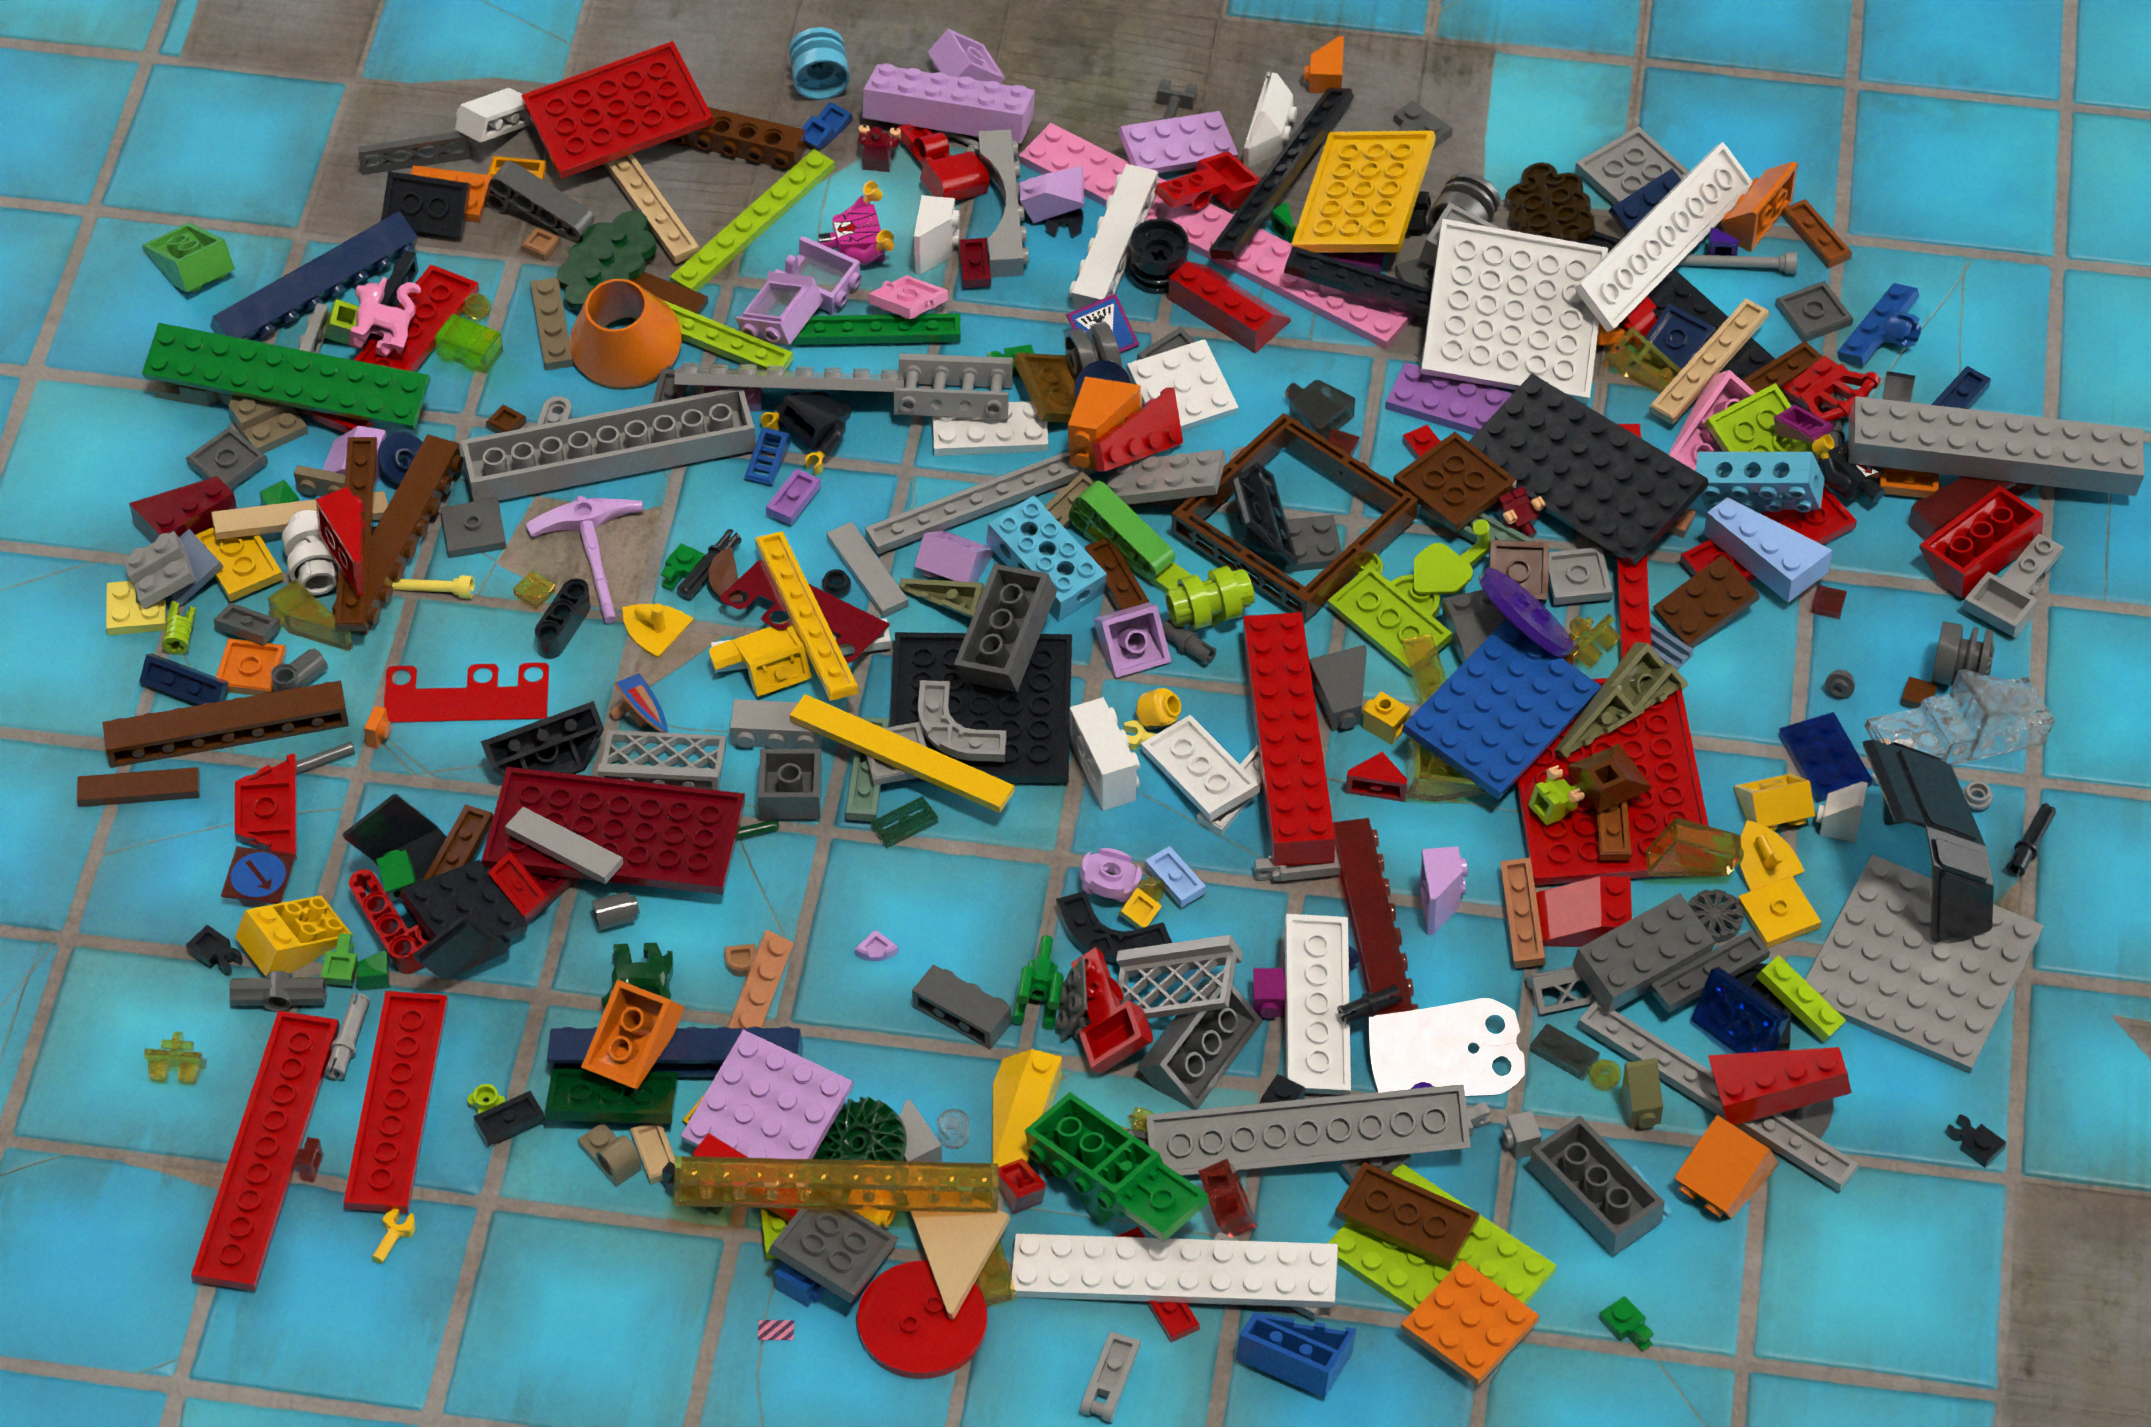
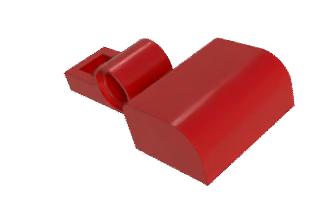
M910 124L898 126L901 130V140L923 166L920 180L934 197L955 198V201L987 193L989 187L988 171L972 151L951 156L949 154V142L944 133L932 134L928 128L915 127Z
M1226 151L1198 160L1195 172L1157 184L1154 193L1172 209L1188 204L1194 210H1200L1208 204L1211 196H1215L1229 210H1233L1243 204L1260 181V178L1233 154Z
M1095 947L1071 962V966L1074 968L1082 957L1085 958L1087 1013L1091 1024L1081 1029L1079 1034L1090 1067L1097 1073L1102 1074L1152 1043L1154 1039L1142 1008L1131 1000H1127L1120 1005V1002L1124 1000L1122 990L1110 976L1102 951Z

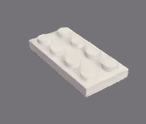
M1032 401L1008 402V419L933 416L934 456L1049 452L1047 421H1041Z
M1191 715L1141 743L1142 751L1210 821L1260 792L1259 784Z

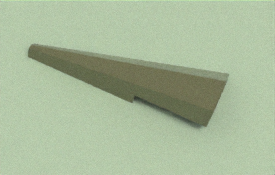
M901 578L899 584L900 589L970 618H973L985 588L983 583L909 578Z
M1635 642L1554 751L1563 758L1569 757L1570 753L1582 746L1591 744L1594 739L1602 734L1613 731L1645 712L1644 710L1653 704L1667 699V696L1675 691L1686 688L1688 686L1687 681L1672 664H1665L1648 643Z

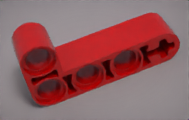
M361 869L353 873L349 879L350 889L384 949L387 950L396 969L401 973L411 974L423 968L424 966L415 960L413 954L431 940L420 924L407 929L372 871ZM369 889L370 893L366 895L365 890Z

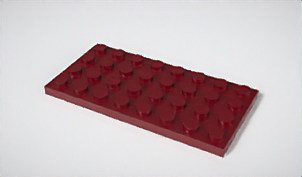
M507 767L481 862L485 868L491 869L505 855L512 852L530 873L596 880L506 834L505 826L522 807H525L623 857V865L608 882L723 895L745 805V793Z

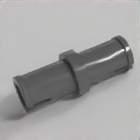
M1171 618L1162 624L1165 637L1177 644L1180 651L1183 653L1189 652L1205 665L1214 659L1217 652L1216 648L1199 639L1196 632L1193 630L1188 631L1182 626H1175Z

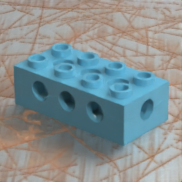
M1698 452L1695 471L1705 476L1709 482V485L1700 494L1707 509L1711 510L1728 497L1752 510L1767 509L1771 512H1780L1782 510H1796L1799 512L1821 510L1825 478L1813 452Z
M1034 495L988 523L986 543L1007 566L1049 574L1057 590L1049 612L1058 622L1104 594L1107 573Z

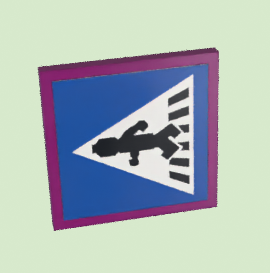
M1116 294L1066 314L1072 330L1081 328L1086 333L1090 325L1103 321L1106 322L1115 336L1120 353L1139 345Z

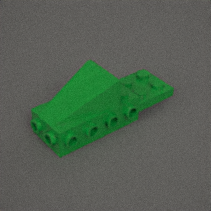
M1071 1092L1025 1129L1029 1156L1036 1163H1043L1050 1168L1057 1178L1067 1180L1096 1222L1101 1226L1114 1215L1120 1218L1125 1214L1164 1242L1209 1203L1208 1194L1166 1166L1157 1151Z

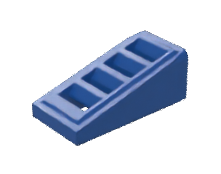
M762 427L744 476L746 480L770 486L773 485L791 443L788 433ZM771 444L779 447L778 449L766 447V445ZM763 452L775 455V458L764 456L762 454ZM759 461L771 463L772 466L769 467L758 463ZM757 469L769 472V475L767 477L754 472Z

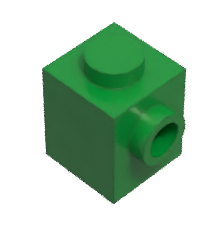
M392 850L385 853L383 857L376 859L385 892L391 902L401 899L399 896L402 888L418 883L411 859L406 850Z

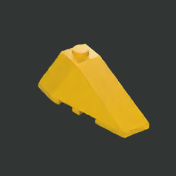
M1030 1049L1002 1059L993 1082V1169L1021 1158L1028 1164L1030 1163L1031 1157L1028 1154L1025 1129L1051 1108L1062 1080V1057Z

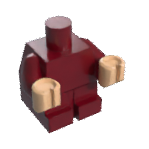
M863 125L859 126L858 144L864 147L862 170L890 172L894 153L893 149L898 147L899 140L901 139V130L897 128V131L891 128L889 135V133L882 132L880 127H873L870 131L868 125H866V128Z
M1522 486L1511 493L1509 492L1499 497L1493 511L1501 523L1532 538L1537 534L1533 526L1539 518L1540 510L1546 504L1541 496L1530 501L1526 490Z

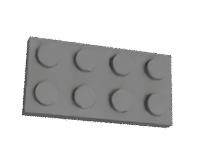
M1222 449L1138 459L1113 468L1107 486L1127 505L1215 495L1218 492L1226 456Z

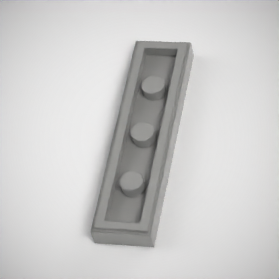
M853 522L827 532V540L882 617L909 606L908 598Z
M522 807L505 826L506 834L603 884H606L623 865V857L525 807Z

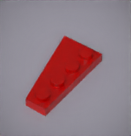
M1174 387L1163 389L1160 392V396L1143 404L1144 408L1137 413H1131L1126 417L1124 423L1120 426L1115 425L1092 443L1097 471H1107L1183 444Z

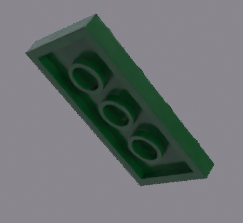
M553 1068L545 1107V1119L672 1124L679 1082L678 1072L649 1071L638 1089H634L586 1069Z

